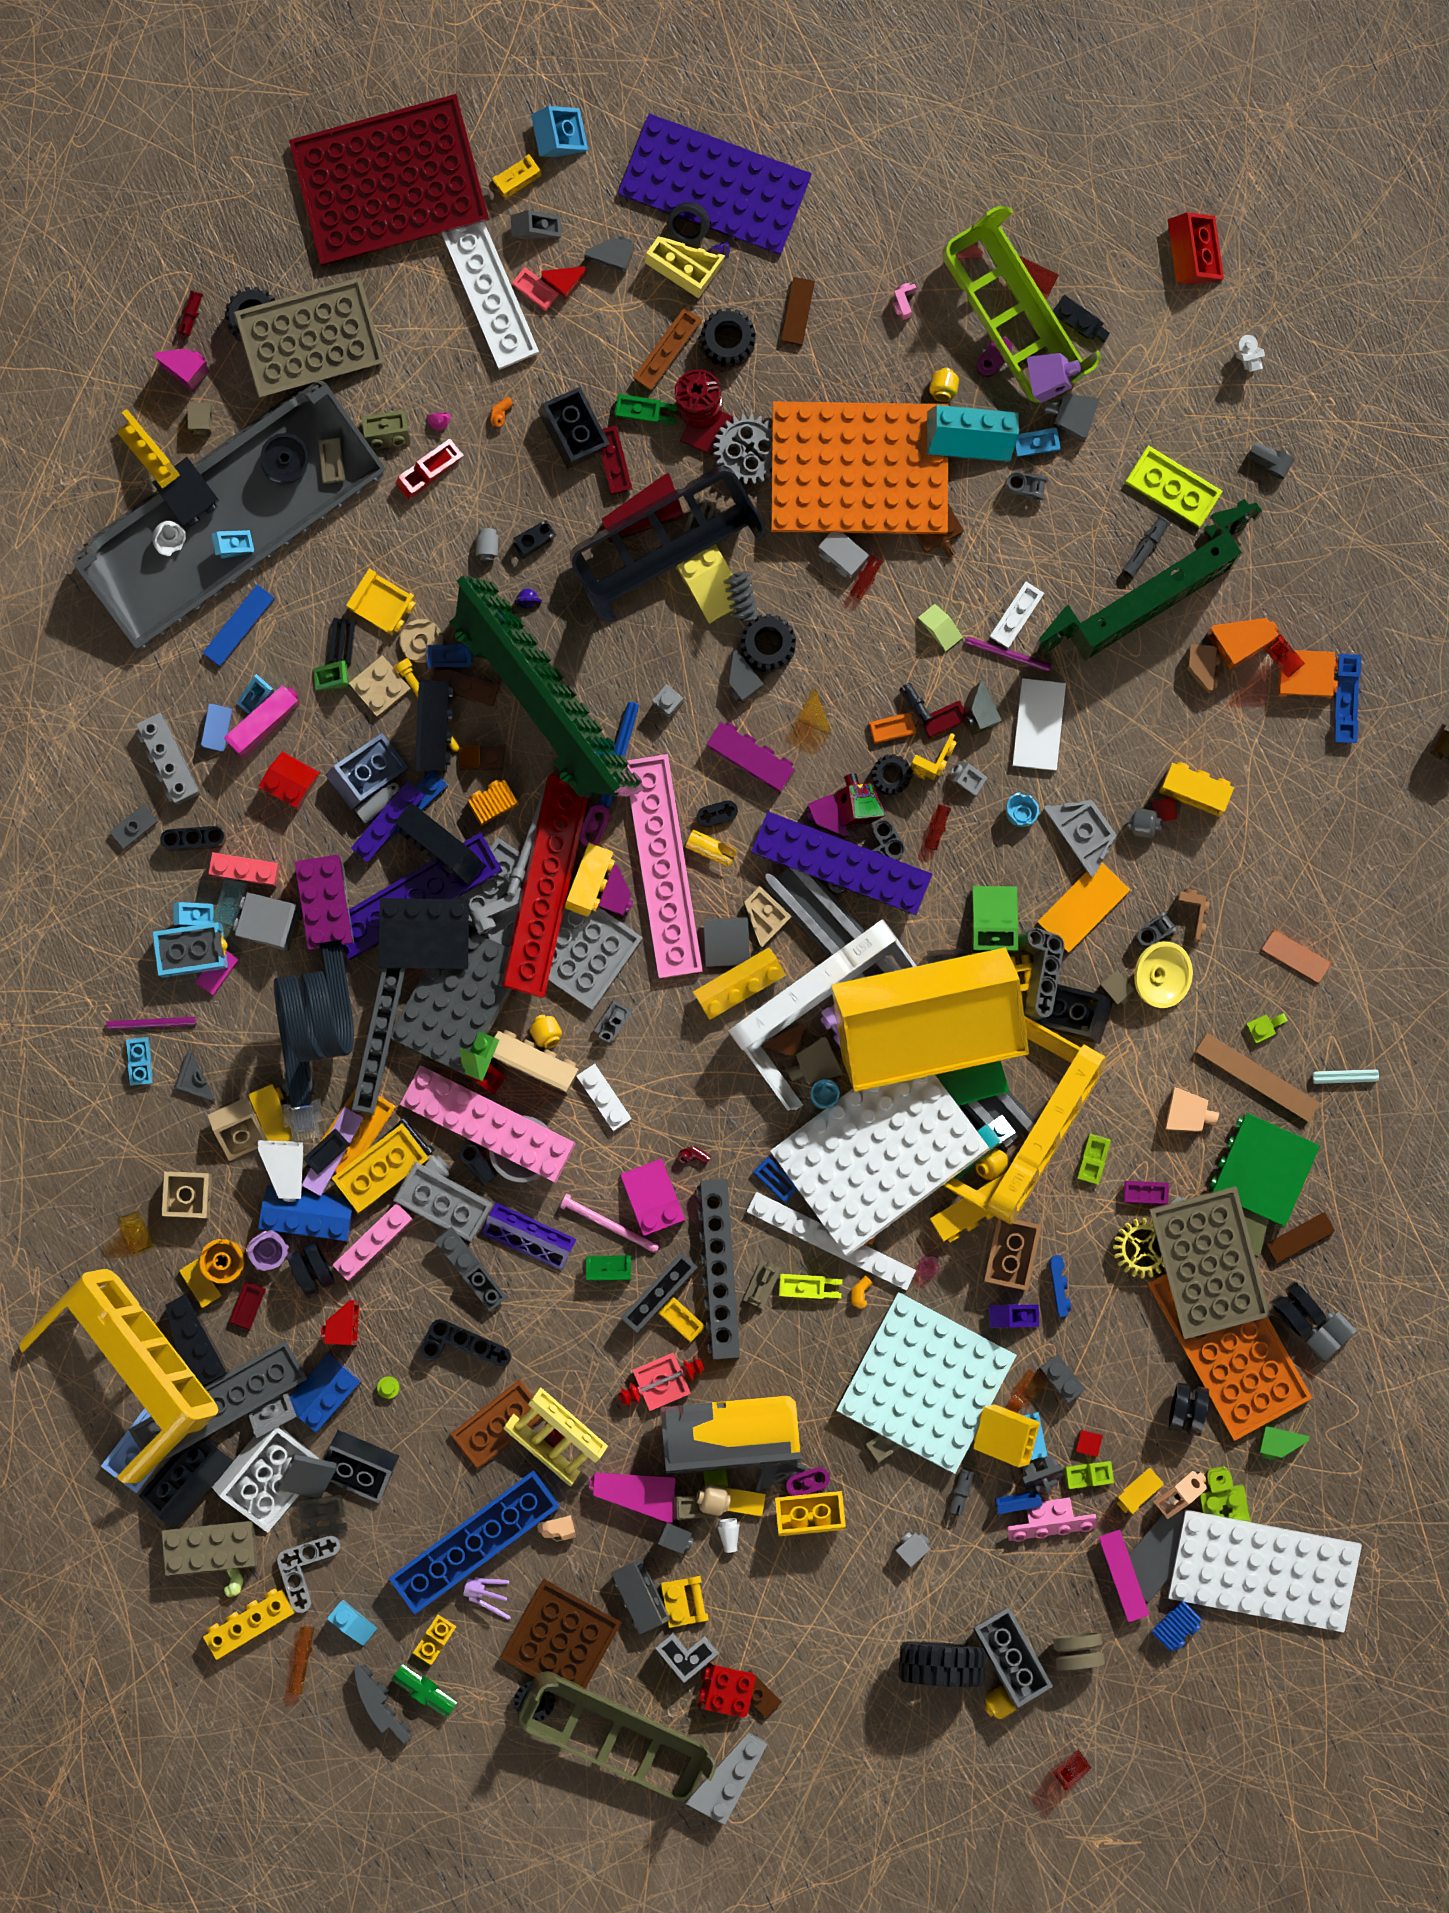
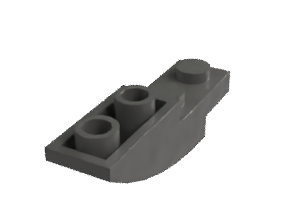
M452 1226L434 1239L489 1311L507 1298Z
M360 1663L354 1667L355 1679L361 1700L369 1716L382 1733L390 1728L402 1743L405 1744L412 1737L410 1734L412 1730L404 1721L400 1723L395 1717L397 1713L389 1704L386 1706L383 1704L389 1697L386 1694L389 1690L381 1681L377 1683L371 1677L374 1673L366 1664L363 1666Z

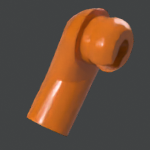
M508 396L491 409L490 420L495 427L504 425L505 411L514 405Z

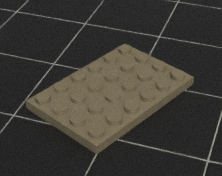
M360 277L233 312L258 398L384 363Z
M1236 1186L1149 1209L1184 1339L1271 1316Z

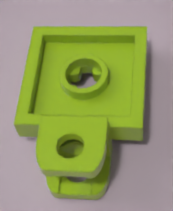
M1225 1466L1209 1469L1207 1472L1209 1490L1199 1495L1202 1513L1224 1517L1223 1514L1219 1513V1510L1223 1509V1505H1227L1228 1508H1231V1512L1228 1513L1226 1518L1250 1522L1244 1485L1233 1486L1232 1476ZM1222 1476V1479L1217 1481V1477Z

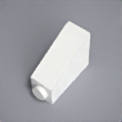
M258 1140V1151L278 1198H283V1201L295 1202L296 1199H301L303 1142Z

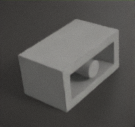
M831 532L818 546L819 556L825 562L829 563L831 561L836 565V571L843 577L849 576L852 578L869 559V555L842 532Z

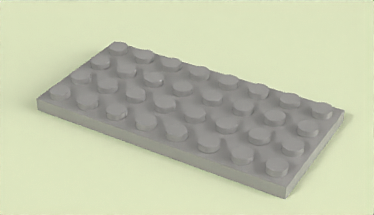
M500 838L496 839L491 846V850L503 872L457 898L469 899V914L478 908L509 896L507 894L509 886L503 875L516 868L521 853ZM528 858L526 867H525V869H524L525 872L527 871L529 858ZM571 887L568 888V893H567L566 901H567V898H568V896H569ZM518 907L493 917L496 927L482 935L510 948ZM597 907L596 912L591 910L589 917L564 908L548 980L593 1011L643 937L600 907ZM469 915V926L476 930Z

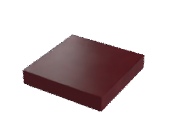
M722 412L716 422L706 427H693L687 424L680 442L713 456V453L718 451V449L713 448L712 445L719 443L714 439L715 435H721L718 431L719 428L723 427L726 429L724 423L729 421L732 424L734 416Z

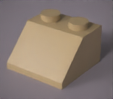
M249 1097L208 1114L212 1130L229 1161L257 1149L258 1140L268 1141Z

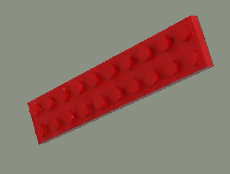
M553 774L547 776L501 984L502 987L538 998L545 997L588 798L579 797L568 783L562 782L561 780L563 779Z

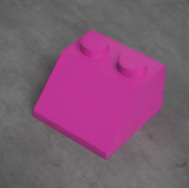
M188 349L156 352L154 354L159 366L191 391L196 389L209 372L206 366L207 362L204 360L205 358L196 350L193 353Z

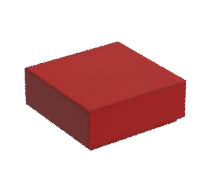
M1173 797L1151 801L1152 810L1158 813V817L1162 819V822L1178 819Z
M1080 1430L1075 1452L1098 1457L1103 1435Z

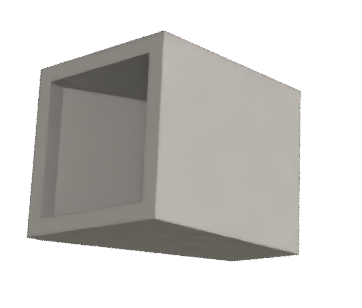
M247 892L246 897H242L239 909L242 910L240 919L236 918L233 926V931H236L235 935L239 938L288 951L300 908L296 904Z

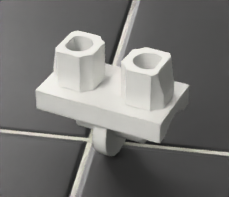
M1244 335L1239 339L1238 347L1240 351L1235 352L1236 358L1243 361L1244 369L1249 372L1262 369L1260 357L1265 356L1264 349L1257 347L1258 342L1254 336Z

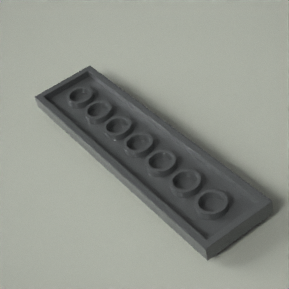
M286 1340L204 1386L205 1390L215 1401L218 1413L203 1429L187 1434L159 1464L308 1380ZM152 1417L128 1429L140 1451L162 1431Z

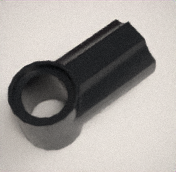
M467 1144L461 1148V1160L482 1186L498 1175L479 1151L478 1147ZM467 1148H473L476 1151V1157L472 1161L464 1158V1151Z

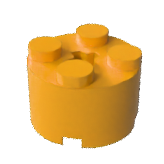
M216 1239L209 1242L203 1248L199 1265L203 1275L208 1280L219 1284H229L235 1282L243 1275L247 1267V1259L244 1250L236 1242L227 1239ZM219 1257L228 1258L226 1267L218 1265L221 1261Z

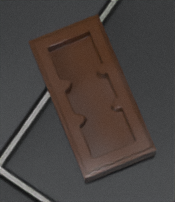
M756 1676L751 1703L767 1718L782 1701Z

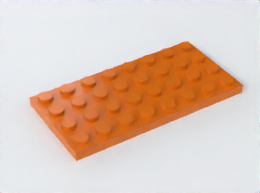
M1164 1274L1147 1283L1201 1383L1205 1388H1209V1397L1233 1441L1312 1399L1268 1317L1184 1339L1167 1275Z

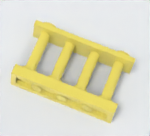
M540 1387L528 1403L531 1409L520 1419L513 1414L503 1429L561 1480L571 1486L580 1474L577 1468L588 1458L596 1463L608 1445ZM539 1414L548 1423L538 1433H535L527 1424ZM556 1429L565 1438L553 1448L543 1439ZM573 1443L582 1452L572 1462H569L561 1453Z

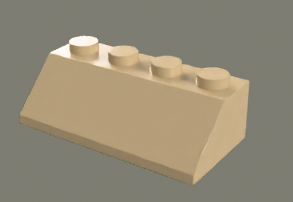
M505 1030L504 1033L498 1031L495 1038L499 1039V1043L492 1059L566 1094L569 1093L579 1072V1069L576 1068L577 1063L566 1058L564 1061L555 1058L557 1054L550 1050L544 1049V1052L535 1049L537 1045L526 1039L524 1042L516 1040L517 1035Z

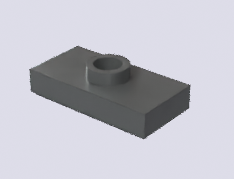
M143 804L111 830L110 833L125 850L157 824L158 820Z

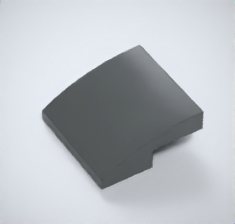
M748 917L704 919L706 967L739 965L750 959Z

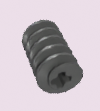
M749 571L735 573L723 581L724 584L731 585L725 591L733 593V595L727 597L728 601L735 602L729 606L730 609H736V612L732 613L731 617H738L741 621L751 620L759 616V612L756 610L758 607L757 603L754 602L756 597L752 594L754 588L750 586L752 579L748 577L750 575Z

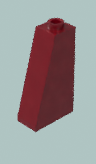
M664 474L603 517V525L599 526L600 531L674 491L675 488L670 474ZM679 499L655 511L661 525L684 518ZM646 516L619 531L618 534L623 539L653 527ZM609 537L608 541L609 543H612L613 541L611 537Z

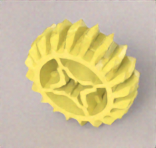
M1142 1218L1141 1225H1139L1137 1219H1134V1227L1126 1223L1125 1227L1128 1231L1119 1229V1233L1123 1237L1116 1236L1114 1238L1115 1241L1120 1242V1245L1113 1246L1115 1250L1120 1249V1253L1115 1254L1114 1258L1122 1257L1123 1260L1118 1262V1266H1122L1125 1263L1127 1265L1124 1268L1125 1273L1132 1268L1131 1276L1133 1277L1137 1275L1138 1271H1140V1278H1145V1271L1148 1272L1149 1277H1153V1269L1160 1274L1162 1271L1159 1265L1164 1267L1161 1254L1158 1256L1152 1249V1243L1156 1238L1153 1222L1151 1220L1149 1225H1146V1218ZM1137 1230H1148L1151 1232L1144 1240H1139L1131 1235ZM1127 1240L1135 1249L1130 1260L1125 1251ZM1141 1242V1244H1144V1242H1148L1146 1249L1149 1253L1145 1254L1143 1252V1254L1138 1255L1140 1247L1137 1243ZM1143 1256L1155 1261L1154 1264L1148 1267L1135 1265Z

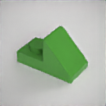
M478 1031L470 1051L460 1048L462 1066L465 1069L466 1075L483 1081L499 1039Z

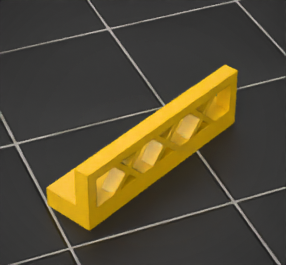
M126 409L122 414L128 423L116 432L163 489L180 475L169 459Z

